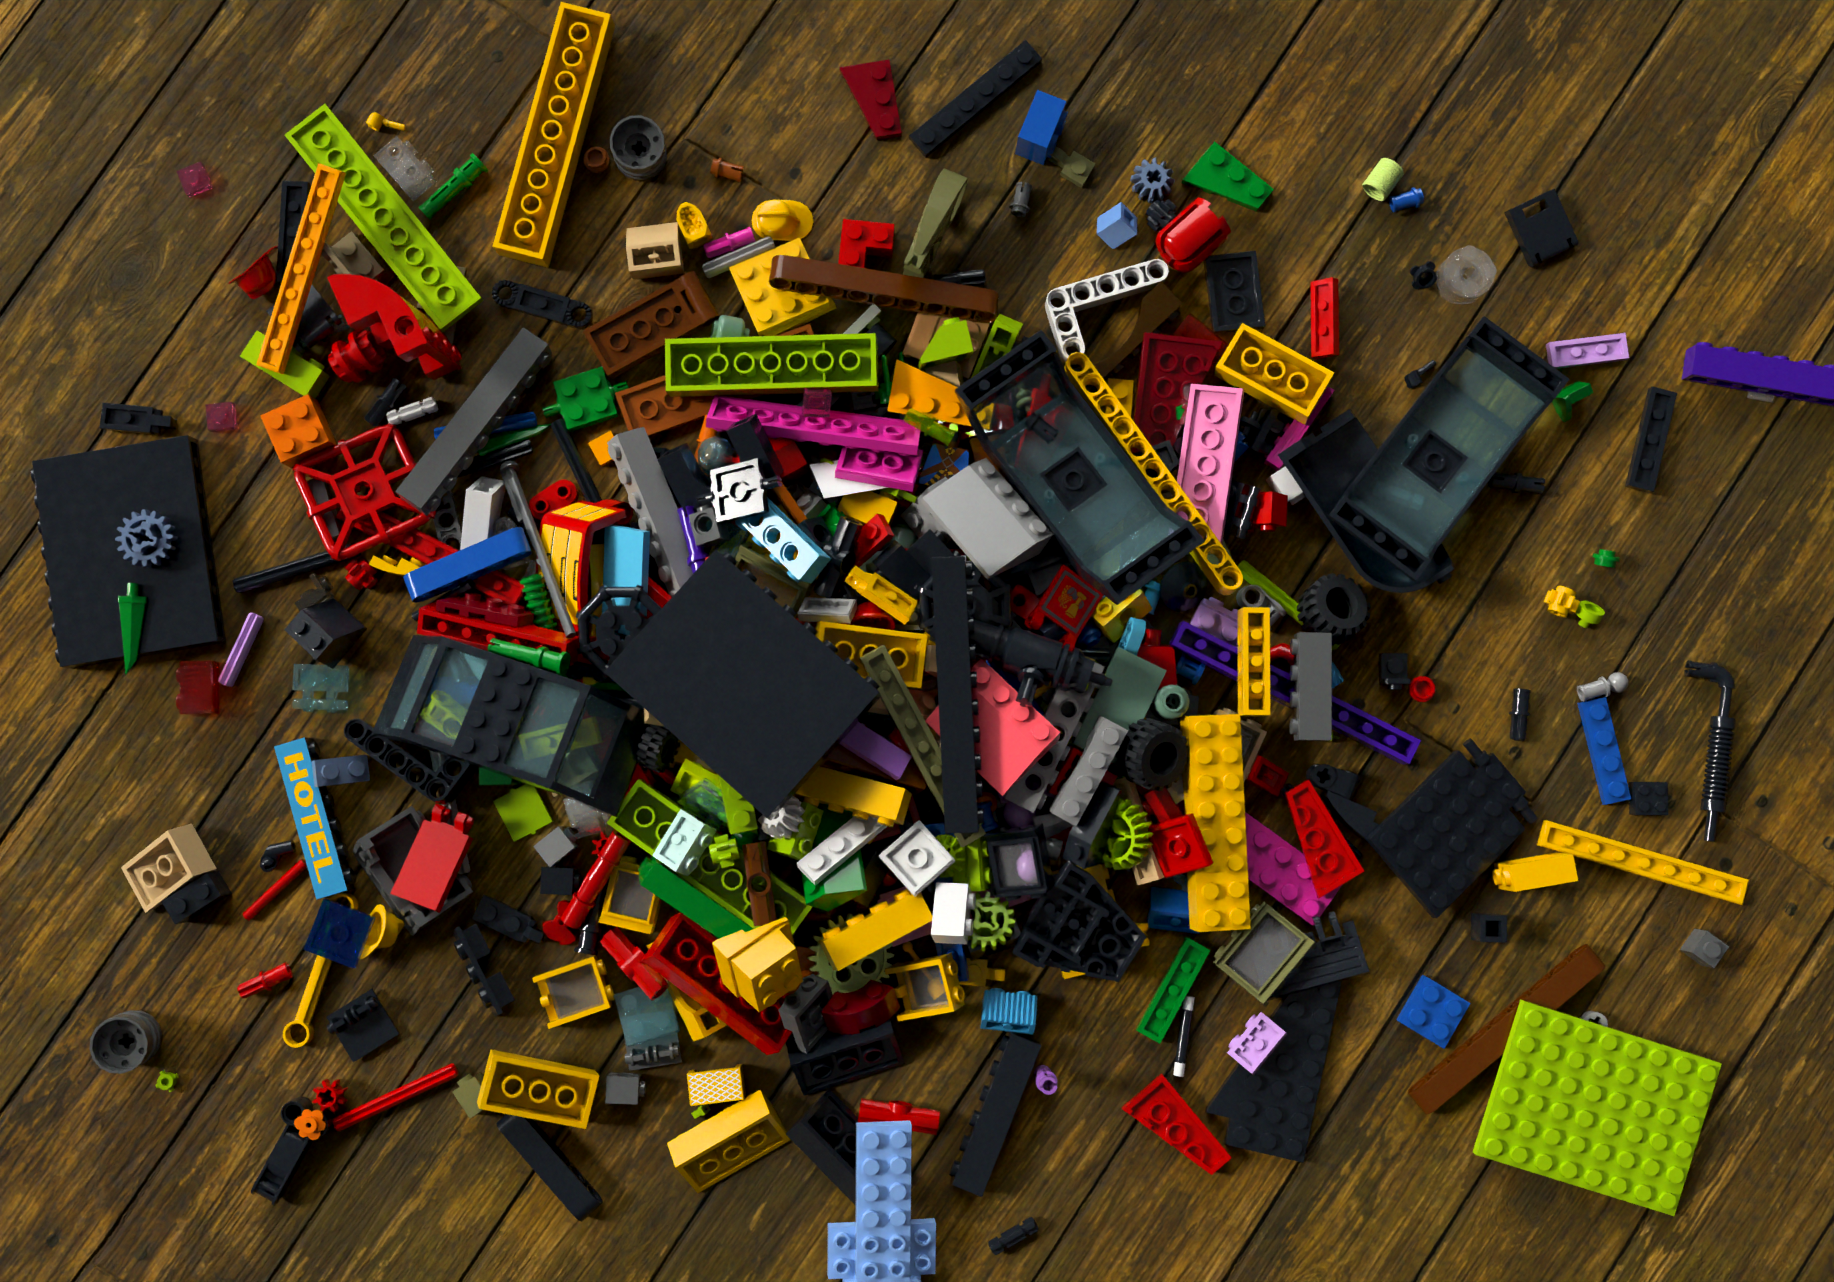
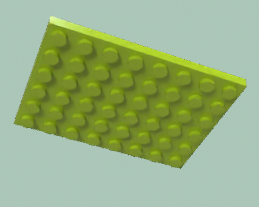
M1520 999L1473 1153L1487 1159L1675 1216L1722 1063Z

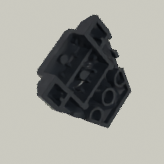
M1067 861L1057 874L1052 875L1054 887L1046 893V896L1037 898L1023 921V930L1017 938L1013 954L1036 967L1045 968V966L1060 968L1063 972L1069 973L1071 970L1085 973L1086 976L1119 982L1146 939V935L1097 882L1092 874Z

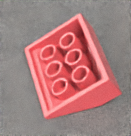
M980 659L972 667V672L977 671L978 684L977 688H973V699H978L979 715L974 716V726L980 727V743H975L976 754L981 753L982 765L981 770H977V773L1003 797L1059 741L1060 732L1032 705L1020 706V702L1016 701L1018 692L983 659ZM938 705L925 722L940 736Z

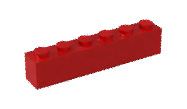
M435 601L419 608L417 634L443 636L488 651V644L495 646V644L490 643L492 638L535 649L544 646L548 647L550 651L570 653V666L577 662L578 636L568 639L563 632L530 624L514 627L485 620V615L481 617L460 616L457 609L447 610L446 612L436 611Z

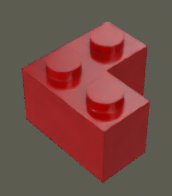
M843 219L838 264L865 268L867 255L892 258L895 224Z
M768 437L784 470L780 475L784 486L810 473L808 464L795 441L790 438L780 437L773 439Z

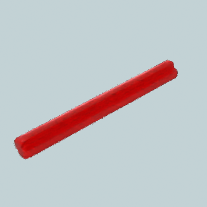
M451 1063L341 1114L333 1119V1125L337 1131H342L456 1078L459 1075L457 1067L454 1063Z

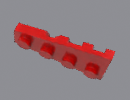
M1307 779L1285 792L1317 898L1326 895L1364 872V869L1310 780Z

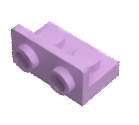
M1210 597L1209 600L1205 598L1201 600L1189 624L1237 647V609L1230 611L1223 607V602L1213 597Z
M1262 1012L1258 1016L1254 1014L1245 1025L1247 1029L1241 1036L1237 1035L1232 1039L1228 1046L1230 1050L1227 1052L1253 1075L1287 1035L1283 1029Z

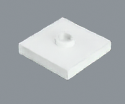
M920 820L879 855V858L914 897L955 862L951 854Z

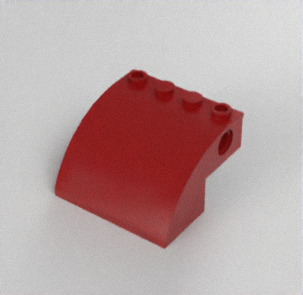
M334 274L327 277L350 327L359 332L370 326L374 338L380 347L386 351L394 348L397 356L406 362L418 357L425 375L433 380L462 368L459 362L462 360L460 352L455 345H451L444 332L429 317L390 287L361 275Z

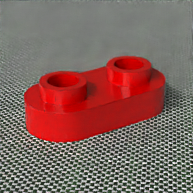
M563 479L555 482L530 500L529 508L532 516L542 520V517L547 512L576 502L578 489L569 480ZM567 488V495L561 497L559 494L560 490ZM541 502L546 504V508L543 511L538 510V504Z

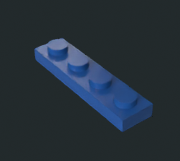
M1606 697L1577 703L1602 805L1630 800L1631 796Z

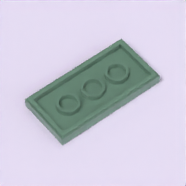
M1117 647L1105 672L1106 677L1113 680L1110 687L1103 685L1097 689L1093 697L1092 706L1088 713L1085 714L1082 726L1077 736L1074 737L1072 744L1082 749L1085 748L1087 738L1099 716L1114 722L1126 730H1129V725L1132 723L1137 724V720L1144 719L1167 670ZM1116 754L1113 760L1111 761V763L1117 765L1116 762L1119 760V758L1116 757Z

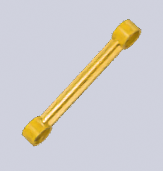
M350 893L336 894L328 901L327 910L331 917L295 1020L288 1023L283 1030V1039L290 1047H301L313 1039L314 1027L311 1024V1020L346 920L353 917L358 910V901ZM339 897H346L351 903V910L345 916L339 915L335 910V902ZM294 1024H301L306 1029L307 1036L301 1043L294 1041L291 1037L290 1032Z

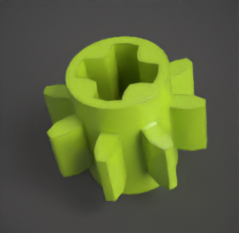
M728 834L715 837V843L709 845L713 864L721 863L722 869L735 866L734 859L741 858L736 838L729 840Z

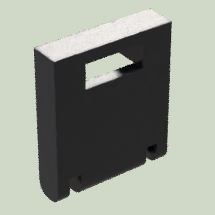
M1555 188L1504 212L1529 267L1537 265V259L1539 263H1542L1569 250V247L1573 248L1578 245V239ZM1539 202L1542 211L1526 218L1522 209Z
M313 284L311 285L293 343L294 348L301 355L306 351L300 345V341H303L311 349L335 330L327 321L329 318L338 326L343 323ZM275 304L267 310L270 316L272 315Z

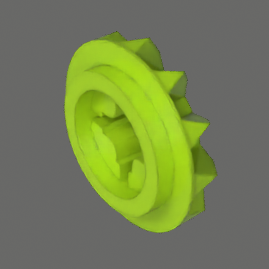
M947 834L936 836L935 838L946 850L950 849L949 853L955 859V862L939 876L940 878L952 877L958 874L965 865V849L960 846L954 836Z

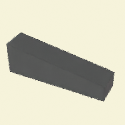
M317 479L307 481L317 505L332 499L326 482ZM336 509L323 515L333 541H337L342 529L340 520L336 518Z

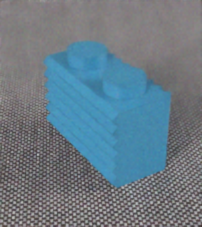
M1001 988L985 990L982 1001L980 1028L1033 1034L1036 1026L1037 996H1032L1027 991L1005 993V990Z

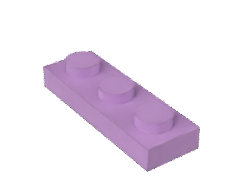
M1626 333L1555 341L1546 344L1548 363L1556 369L1629 359Z

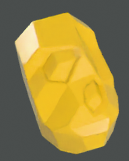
M688 202L682 203L677 210V223L689 249L698 248L713 239L712 234L699 208Z

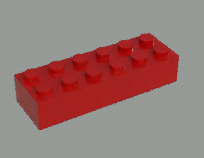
M681 912L670 917L642 961L766 1055L780 1052L792 1032L784 1028L778 1011L784 1003V998L789 994L786 993L775 1004L759 1013L742 996L737 998L723 984L712 945L717 938Z

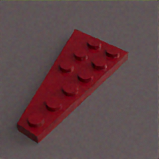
M1144 333L1133 421L1151 446L1169 440L1173 447L1177 439L1176 437L1186 420L1191 384H1202L1222 341ZM1182 405L1181 408L1184 409L1180 420H1177L1176 407ZM1138 448L1130 449L1132 454L1141 451Z

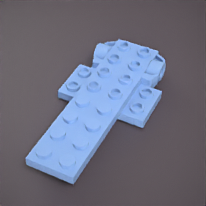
M910 1120L856 1123V1222L828 1223V1279H842V1282H921V1275L935 1274V1218L911 1219L912 1124Z

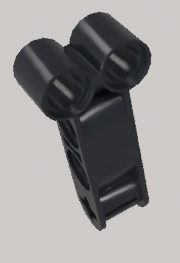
M303 1096L287 1102L282 1107L281 1118L287 1125L251 1189V1194L257 1193L270 1200L273 1206L277 1205L283 1197L313 1142L308 1136L305 1138L300 1137L299 1129L294 1125V1121L298 1116L293 1113V1105L300 1107L301 1116L302 1112L306 1109L311 1110V1112L313 1111L312 1102ZM327 1109L322 1112L326 1128L321 1131L320 1137L334 1128L333 1119L335 1115Z

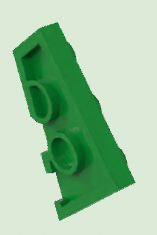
M1215 141L1181 182L1188 186L1193 185L1201 188L1206 193L1217 194L1227 198V201L1254 211L1260 208L1274 190Z

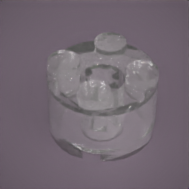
M1469 245L1457 249L1440 264L1436 271L1437 291L1444 300L1451 304H1471L1492 286L1497 272L1496 266L1484 251Z
M589 780L569 786V788L590 796L594 782ZM568 798L563 799L571 828H577L579 832L574 834L576 840L607 831L606 825H608L607 822L610 819L608 814L596 811Z

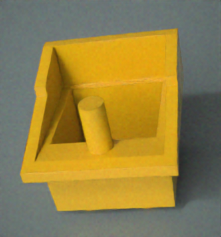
M786 917L747 932L740 930L717 939L712 943L723 984L737 998L742 996L759 1013L775 1004L779 998L789 991L796 989L803 982L790 923Z

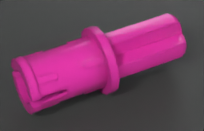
M747 227L730 235L725 233L726 236L705 243L703 246L706 256L713 258L754 243L755 238L751 228Z

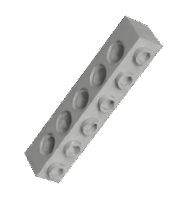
M1095 662L1092 671L1105 675L1102 673L1104 666ZM1088 682L1085 692L1077 693L1074 690L1062 691L1060 690L1061 685L1058 684L1043 717L1053 726L1060 727L1063 731V737L1048 751L1051 754V762L1047 766H1042L1037 762L1004 795V799L1033 813L1036 808L1041 810L1047 798V795L1043 793L1048 784L1052 786L1059 773L1055 768L1059 760L1064 762L1071 748L1067 744L1071 736H1077L1082 726L1079 719L1083 712L1088 713L1094 701L1090 696L1094 688L1099 689L1101 685ZM1065 702L1071 703L1075 708V712L1070 718L1063 716L1061 713V706ZM1032 774L1036 775L1040 781L1038 788L1035 790H1029L1025 784L1026 778Z

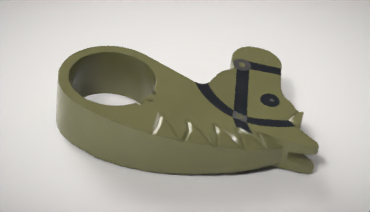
M945 168L939 174L922 213L923 216H921L910 250L905 258L903 275L927 279L941 240L950 227L964 196L968 183L967 177Z

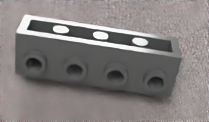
M1299 632L1294 634V639L1290 640V654L1294 655V665L1290 667V680L1294 681V692L1290 693V707L1294 708V719L1290 720V734L1294 735V741L1332 740V633Z

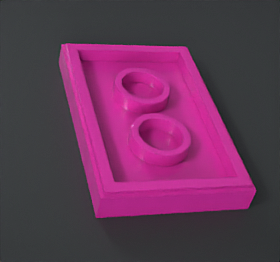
M843 446L835 470V478L913 492L923 457V450L918 449L917 455L902 456L896 452H874L866 448L849 449Z

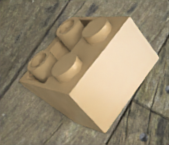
M677 222L627 228L626 251L629 272L633 280L684 274L679 225Z

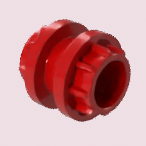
M354 330L348 334V344L342 340L332 344V351L328 355L329 363L336 375L348 383L352 381L360 383L367 377L365 370H369L372 373L378 372L382 369V363L386 359L385 349L377 344L373 333L367 330L363 332Z

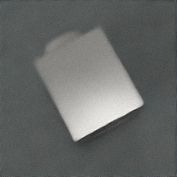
M558 826L533 847L549 867H554L579 847L576 843L578 837L571 828L567 827L565 829L564 826Z

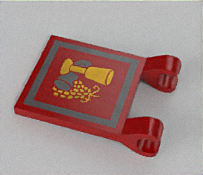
M1062 565L1036 608L1026 618L1024 625L1029 629L1038 630L1043 623L1044 617L1048 618L1067 632L1059 642H1062L1063 646L1070 644L1069 651H1072L1078 636L1102 599L1103 594L1067 566Z

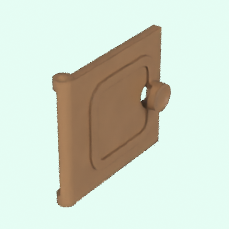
M918 312L902 355L920 360L937 330L944 324L943 321L951 318ZM966 320L974 352L969 360L957 362L960 364L964 378L969 379L990 323Z

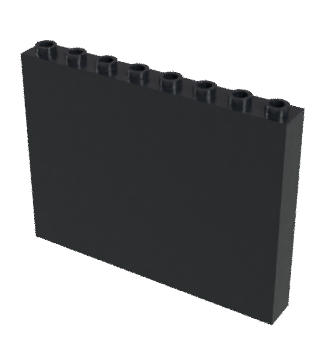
M185 435L32 461L31 478L36 487L34 502L39 510L38 530L43 539L41 553L46 561L45 581L50 590L48 605L53 612L52 632L57 641L55 656L57 662L60 663V667L72 669L124 660L118 596H127V583H139L138 596L147 597L138 657L226 643L197 439ZM142 509L148 510L150 513L152 511L161 513L160 517H168L170 520L167 525L170 524L176 528L171 532V535L178 537L177 540L171 541V545L176 547V549L167 551L170 558L161 557V565H156L152 562L151 568L144 567L142 564L141 566H136L132 564V560H125L123 557L126 552L123 553L117 550L122 545V542L115 541L116 537L122 536V532H119L117 527L124 528L126 525L122 519L127 518L131 520V512H137L141 515ZM139 536L140 538H143L146 542L154 541L153 539H150L148 536Z
M715 549L604 672L771 821L878 701L881 694L877 689L880 686L870 676L867 675L864 679L857 673L859 667L848 657L843 661L836 654L839 650L826 639L823 643L816 637L819 632L808 622L802 625L795 619L798 614L787 604L784 607L779 605L775 601L778 598L777 595L765 586L762 590L756 585L755 582L758 579L747 569L743 572L735 566L738 562L728 552L725 551L722 555Z

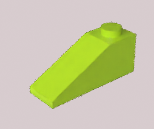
M1002 314L998 315L972 377L1012 350L1023 326L1022 323Z

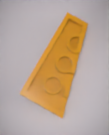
M896 360L887 411L971 426L955 393V389L958 388L957 386L900 360ZM992 402L976 413L983 429H991L995 404Z

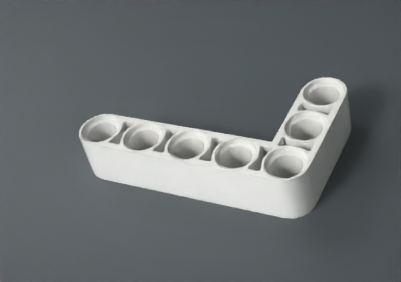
M1153 259L1051 290L1047 295L1045 310L1062 362L1066 364L1069 357L1066 353V348L1069 346L1076 347L1083 354L1085 351V345L1074 312L1152 290L1161 281L1165 282L1169 272L1167 264L1163 260ZM1156 269L1160 271L1162 277L1153 278L1149 271ZM1128 276L1134 277L1137 285H1128L1125 282V278ZM1109 284L1113 291L1105 293L1100 289V285ZM1077 291H1084L1087 293L1088 299L1079 300L1075 293ZM1059 298L1063 301L1064 305L1059 308L1054 307L1051 304V299ZM1066 322L1070 324L1071 330L1063 332L1059 329L1058 324Z

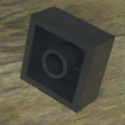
M1629 782L1631 796L1629 800V815H1668V782Z

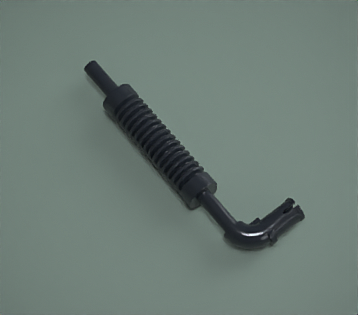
M1688 660L1685 668L1691 669L1684 670L1686 677L1710 679L1709 682L1718 683V687L1721 688L1718 716H1711L1710 727L1712 729L1709 730L1711 733L1709 738L1711 739L1708 742L1711 744L1707 746L1710 748L1707 750L1710 754L1706 755L1709 759H1706L1708 764H1705V767H1707L1705 772L1707 774H1704V777H1706L1704 782L1706 783L1703 784L1705 788L1702 789L1705 793L1702 794L1704 798L1701 799L1700 810L1707 811L1704 841L1715 842L1718 812L1726 813L1727 802L1724 800L1727 799L1725 795L1728 792L1725 790L1728 789L1726 785L1729 784L1726 780L1730 778L1727 776L1730 774L1727 770L1731 769L1728 765H1731L1729 760L1732 757L1729 755H1732L1730 750H1733V747H1731L1733 742L1731 741L1734 740L1732 735L1735 734L1732 731L1735 730L1736 719L1729 718L1732 689H1735V681L1731 673L1724 667L1718 666L1716 662L1709 664Z

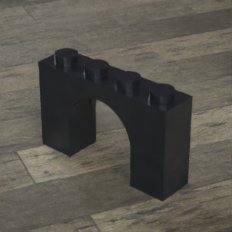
M757 414L733 423L726 430L740 462L756 458L763 460L764 476L766 479L777 475L780 476L783 473L782 465ZM688 443L664 452L657 461L680 506L684 508L686 516H688L685 506H694V512L696 513L697 508L701 507L697 504L698 499H696V496L710 493L712 481L701 470Z

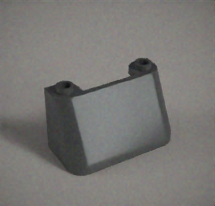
M413 806L358 839L353 848V854L362 869L397 918L404 921V928L412 936L422 931L473 893L471 889L473 886L469 878L465 874L462 876L457 874L440 913L390 894L423 821L426 820L421 811H415Z

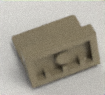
M352 231L332 247L326 242L324 243L321 255L333 265L337 274L361 275L378 280L386 273Z

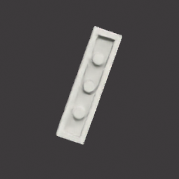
M869 816L868 820L852 817L798 861L797 867L816 886L887 826L877 823L878 818Z

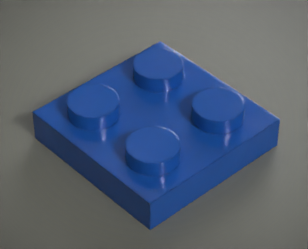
M1422 975L1396 1020L1445 1049L1471 1003Z

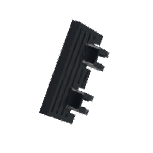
M1330 912L1328 918L1335 936L1325 938L1321 919L1318 916L1312 917L1320 942L1316 943L1313 932L1305 933L1306 936L1316 943L1315 949L1310 948L1302 958V964L1297 969L1294 968L1286 977L1283 987L1280 990L1276 989L1268 1000L1369 974L1370 971L1354 922L1342 923L1345 935L1342 936L1335 912ZM1283 925L1277 927L1278 937L1281 939L1283 950L1273 951L1271 937L1267 930L1261 931L1268 956L1264 957L1261 946L1250 948L1261 987L1293 950H1290ZM1297 936L1291 937L1293 947L1300 941Z

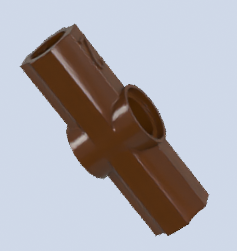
M766 841L742 845L747 889L750 896L754 926H763L777 920ZM756 876H762L766 879L767 887L764 891L754 889L752 883Z

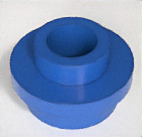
M1094 624L1085 626L1078 636L1077 643L1080 647L1086 646L1090 648L1100 641L1099 637L1102 635V632Z

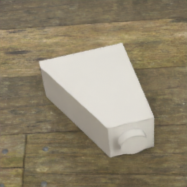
M481 476L466 489L460 550L495 536L493 524L498 526L506 489L503 480Z

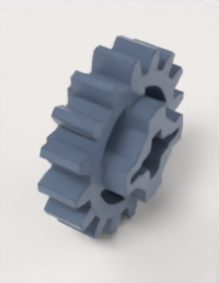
M142 509L141 515L137 512H131V520L127 518L122 519L126 524L125 527H117V530L122 532V536L115 538V541L122 542V545L117 550L123 553L126 552L123 558L127 561L132 560L133 565L141 566L142 564L147 568H151L152 562L156 565H161L160 558L169 559L170 556L167 551L176 549V547L171 545V541L178 539L177 536L171 535V532L176 529L175 526L167 525L170 519L165 516L160 517L161 513L156 511L150 513V511ZM139 536H148L150 539H153L154 541L146 542L143 538H140Z

